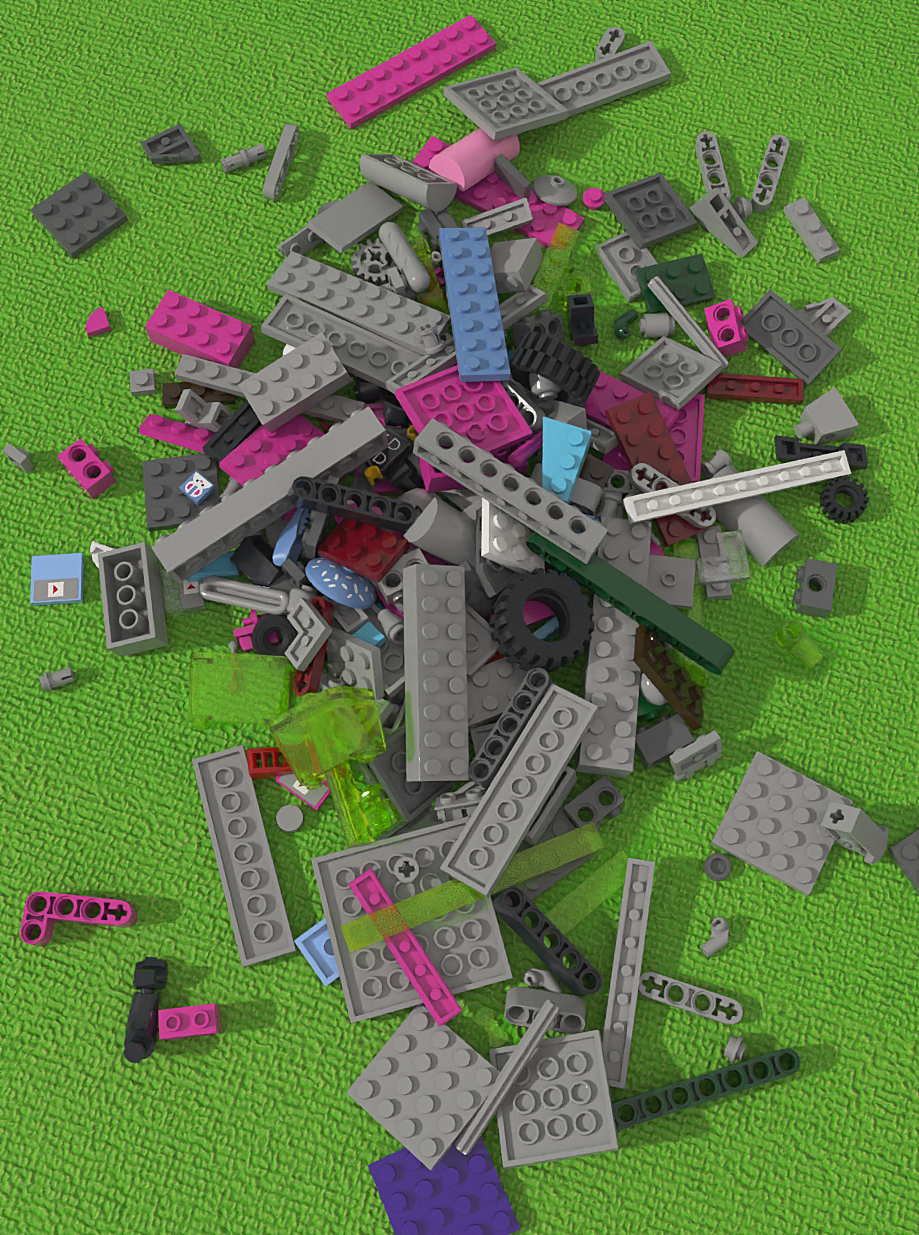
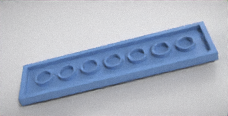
M486 227L439 228V242L460 382L510 380L511 372Z

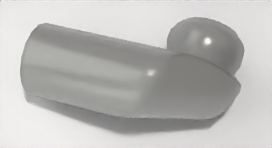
M723 917L713 919L711 939L700 946L706 957H710L728 944L729 924Z
M530 968L524 974V982L528 986L545 987L549 992H563V989L548 969Z

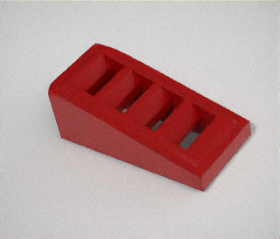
M301 746L247 750L248 771L252 780L304 772ZM294 754L295 765L290 766L289 755ZM278 756H283L284 766H279ZM268 758H272L273 767H268ZM259 759L262 761L261 768H257V760Z

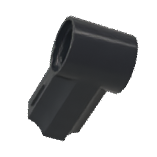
M406 457L399 460L385 473L389 482L398 490L402 489L408 492L416 488L426 489L423 478L418 474V470L413 463Z

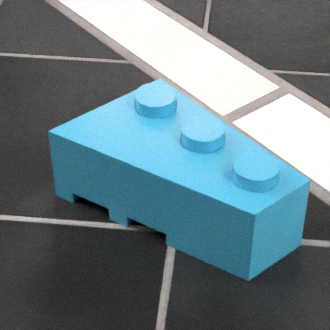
M543 416L542 488L555 493L559 499L569 504L591 444L592 431Z

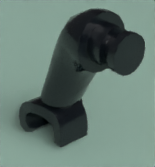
M146 957L145 960L137 962L134 971L133 989L140 990V992H134L124 1041V1057L131 1063H138L142 1059L148 1058L156 1046L160 992H154V990L164 989L168 976V964L166 961L157 960V957Z

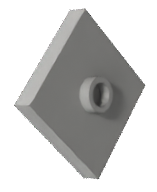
M649 555L647 589L674 608L691 610L693 607L696 560Z

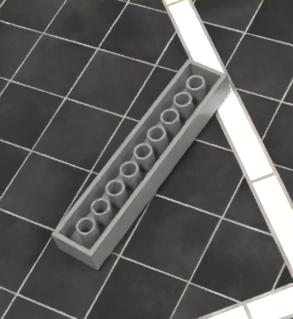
M368 406L364 410H356L351 414L350 419L343 423H336L322 437L317 436L311 439L307 447L300 451L295 450L291 452L285 461L279 465H271L265 470V474L259 478L248 480L244 483L243 488L236 493H228L221 499L219 504L214 507L209 506L200 512V516L193 521H185L179 525L176 532L160 537L156 541V545L151 548L170 576L180 584L241 544L245 537L255 535L296 508L297 506L293 505L288 499V491L297 477L306 476L326 482L329 475L340 479L388 448L386 430ZM296 488L298 494L302 496L307 495L305 489Z
M601 516L599 522L608 529V532L595 554L647 589L651 526L648 527L643 522L630 524L627 519ZM591 592L590 607L593 608L594 616L590 618V621H594L595 624L594 631L590 633L592 639L589 645L586 646L581 698L598 706L599 712L577 747L575 771L628 778L633 772L641 671L634 662L636 628L641 625Z

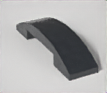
M777 435L774 437L776 460L781 463L845 450L850 471L866 469L868 467L865 445L842 443L839 447L799 443V438Z

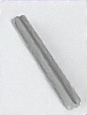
M658 276L651 279L648 287L700 351L705 356L721 363V372L725 370L729 365L728 360Z

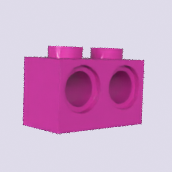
M729 299L705 308L711 341L723 356L728 357L747 350L746 341L749 340L745 326L742 327L741 320L744 319V314L741 307L736 306L733 300ZM734 336L732 340L727 341L729 337Z
M80 438L57 457L87 494L94 499L116 482L112 475L114 469L106 460L101 462L98 458L99 452L91 443L86 445ZM85 457L84 460L77 462L79 458ZM101 473L97 478H92L93 475Z
M213 1003L158 1010L160 1040L222 1033L219 1004Z

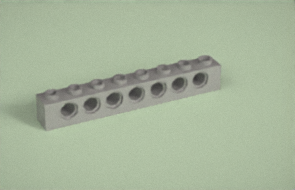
M432 418L414 441L413 453L585 564H588L604 541L608 529L602 523L587 517L577 507L565 503L555 493L546 491L537 485L533 479L524 477L511 465L504 464L494 458L489 451L482 450L472 444L467 437L458 435L445 423H439ZM441 446H447L450 449H444ZM463 460H469L471 463H466ZM489 473L493 475V477H488L484 474ZM506 487H511L515 489V491H510L506 489ZM528 501H533L537 505H532L528 503ZM550 515H556L559 519H553ZM572 529H577L581 533H575Z

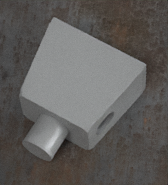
M835 387L804 408L800 416L802 423L795 425L794 430L798 438L801 439L810 435L814 443L820 445L852 436L859 424Z

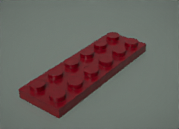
M651 392L605 411L630 469L639 463H645L680 486L692 483ZM642 470L636 472L638 474L637 479L639 481H641L644 478V472ZM654 477L648 480L650 483L647 484V487H650V484L655 480ZM657 483L655 488L658 491L667 489V486L664 483ZM691 510V511L689 512V514L691 515V513L696 512V511H695V510ZM705 511L698 513L701 515L700 520L702 522L707 519ZM677 514L653 519L665 547L712 527V525L706 528L695 527Z

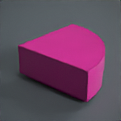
M103 307L94 311L87 320L86 332L88 337L111 330Z

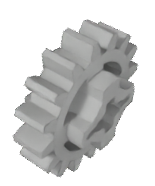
M376 238L375 243L368 239L366 246L360 243L359 251H353L354 257L351 258L353 274H357V278L364 279V281L371 282L377 286L378 283L386 284L388 280L387 269L396 266L400 275L397 265L384 244L380 243L379 238Z

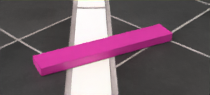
M372 868L348 883L438 1027L462 1012L463 1010Z

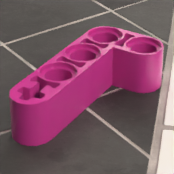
M41 891L34 892L27 898L20 937L27 944L37 947L44 946L52 938L55 921L128 928L136 922L137 910L133 905L122 900ZM46 899V908L42 912H38V902ZM68 902H73V911L65 915L64 906ZM99 904L101 907L100 914L95 918H91V908ZM111 910L114 912H123L125 910L127 915L119 918L111 915ZM40 926L41 935L38 939L33 940L31 933L35 927Z

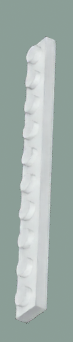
M845 450L630 496L623 499L629 523L633 524L835 479L840 476L844 477L851 474Z

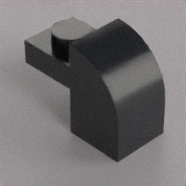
M591 294L567 296V322L570 341L574 342V346L598 344V333L594 324V303Z

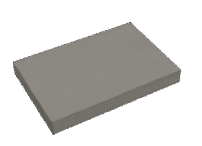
M627 231L594 246L595 254L626 301L630 303L641 298L642 294L635 271L638 268L658 264L648 248L639 250Z

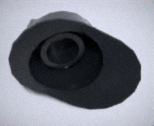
M395 394L380 397V401L383 403L382 413L386 426L398 427L412 423Z

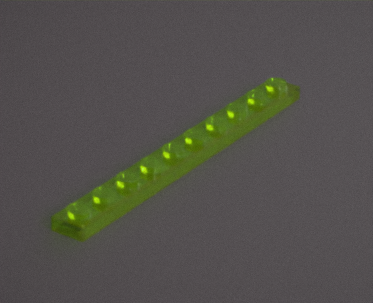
M592 822L514 854L491 895L603 849L605 846L595 823ZM454 879L344 924L340 928L351 954L483 899L486 896Z

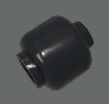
M358 376L356 377V385L353 386L357 400L362 399L365 404L380 401V397L387 396V391H389Z

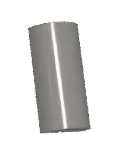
M394 154L361 155L360 170L365 179L432 211L438 212L445 209L456 194L457 183Z
M730 464L721 469L711 479L740 472ZM763 495L711 506L716 512V519L762 567L766 566L800 537L799 532Z
M435 497L404 534V538L451 566H459L467 560L476 568V521Z

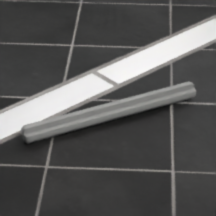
M546 1000L489 1089V1096L457 1139L455 1146L463 1154L468 1155L560 1012V1007L553 1001Z

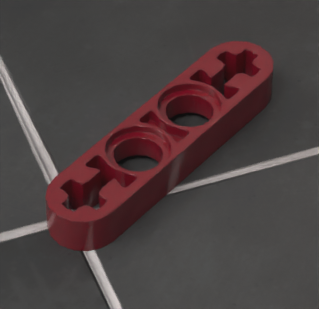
M315 597L311 601L312 605L331 627L334 612L333 603L330 600ZM328 638L314 656L311 666L308 665L305 671L296 669L293 691L297 696L309 699L316 695L320 684Z

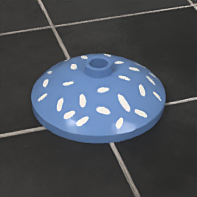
M326 558L312 559L305 568L309 581L324 595L340 604L352 608L367 609L372 607L377 599L375 588L367 577Z

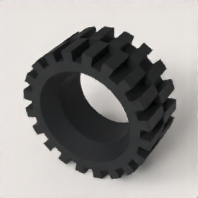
M526 332L509 361L512 379L520 382L523 387L530 390V393L529 373L532 372L562 388V391L558 393V397L554 400L581 408L584 407L600 376L598 367L595 364H591L592 360L589 357H584L581 351L572 349V346L568 343L566 345L561 343L560 339L555 337L552 339L547 334L542 333L540 335L538 332Z

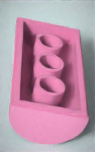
M478 128L435 155L429 163V168L438 175L457 183L458 188L465 191L494 172L495 158L500 154L504 155L509 161L518 156L520 150L518 136L515 134L494 141L481 128Z

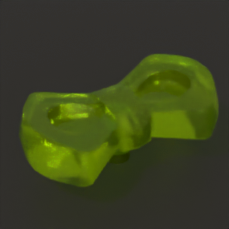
M482 1007L478 1009L474 1015L473 1023L484 1027L486 1033H488L489 1047H502L508 1039V1032L499 1027L498 1022L494 1019L492 1008Z

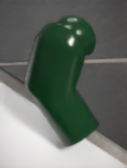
M630 309L614 322V333L620 340H625L631 334L629 324L638 318L634 309Z

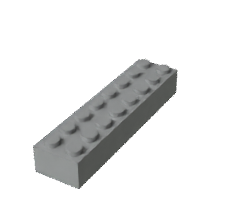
M414 564L403 569L406 781L469 780L464 566Z

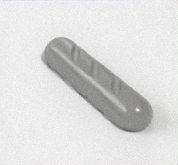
M394 222L384 223L379 229L380 240L400 272L404 274L409 287L415 292L424 291L430 284L428 271L401 228Z
M216 576L204 578L199 585L200 595L207 600L270 614H287L290 596L281 590Z

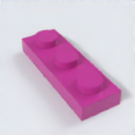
M149 414L139 426V434L202 453H204L202 447L216 434L203 428H196L183 422H176Z

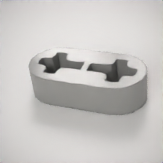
M611 27L605 32L596 48V61L619 53L625 38L623 29Z

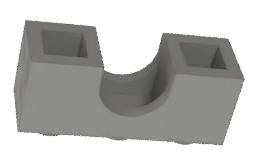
M530 392L526 393L546 414L547 418L587 430L585 408L554 399L539 401L538 397H534ZM518 399L514 403L516 407L518 405ZM534 415L530 418V425L534 421Z

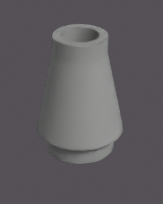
M390 609L380 611L378 620L381 622L388 640L395 644L404 643V620Z

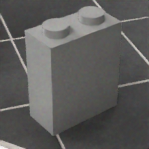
M537 238L494 243L490 250L497 294L527 291L544 258Z

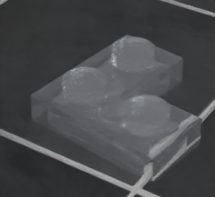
M742 530L717 533L715 540L719 556L698 558L695 561L699 586L749 581L751 576Z

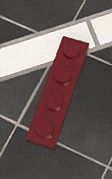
M719 373L706 385V398L801 405L803 402V379Z

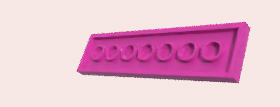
M471 14L328 92L327 100L348 127L353 129L496 49V43Z
M432 136L411 163L435 173L429 168L431 159L451 145ZM494 172L465 191L457 187L454 196L455 199L481 213L520 200ZM531 189L528 202L534 222L512 230L528 239L537 238L539 245L561 256L584 224L585 218L564 206H555L542 201Z

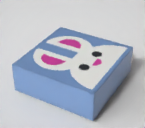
M195 471L179 487L180 491L198 506L216 489L198 471Z

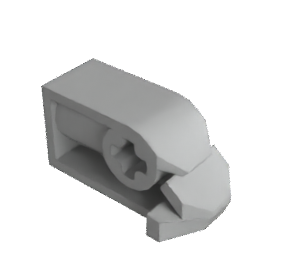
M830 802L820 826L840 845L849 850L857 851L865 857L864 861L866 863L874 865L884 854L889 829L886 826H877L860 808Z

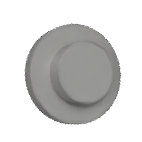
M744 197L735 199L732 207L742 221L750 217L752 213L751 201Z
M732 1035L726 1046L724 1056L729 1058L731 1063H734L736 1059L741 1061L746 1051L747 1045L743 1043L744 1037L741 1035L739 1037Z

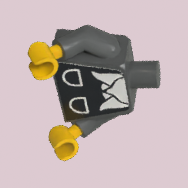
M414 425L409 428L383 426L386 430L389 447L356 468L358 474L367 479L370 485L375 484L373 479L381 484L387 478L385 473L403 457L407 458L412 453L410 441L412 440L414 443L419 435Z

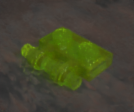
M380 782L375 785H368L363 789V793L357 797H350L339 808L343 816L350 814L352 820L347 822L345 826L356 847L367 844L402 821L389 797L380 800V793L385 791ZM368 802L370 808L362 812V805Z

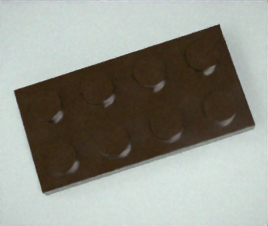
M645 624L636 628L635 664L692 731L701 728L702 715H704L702 708L704 693L701 687L693 683L687 670L678 665L672 652L663 647L655 632H651Z

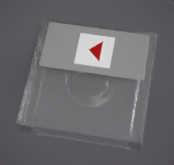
M159 567L165 617L208 611L207 600L199 592L201 581L188 582V579L178 584L164 567Z

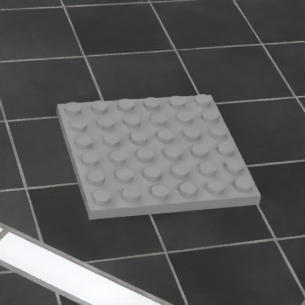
M469 816L311 859L351 1023L423 1003L348 883L371 868L452 995L513 978L491 896L487 898L440 869L468 823ZM411 857L418 863L419 875L411 883H403L395 875L394 866L400 858ZM404 863V868L399 869V873H403L405 878L410 877V872L415 871V868H411L409 863Z

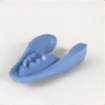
M298 507L281 532L272 557L273 563L276 566H281L288 558L294 564L300 561L303 545L302 539L307 528L306 526L310 525L308 520H310V512L312 510Z

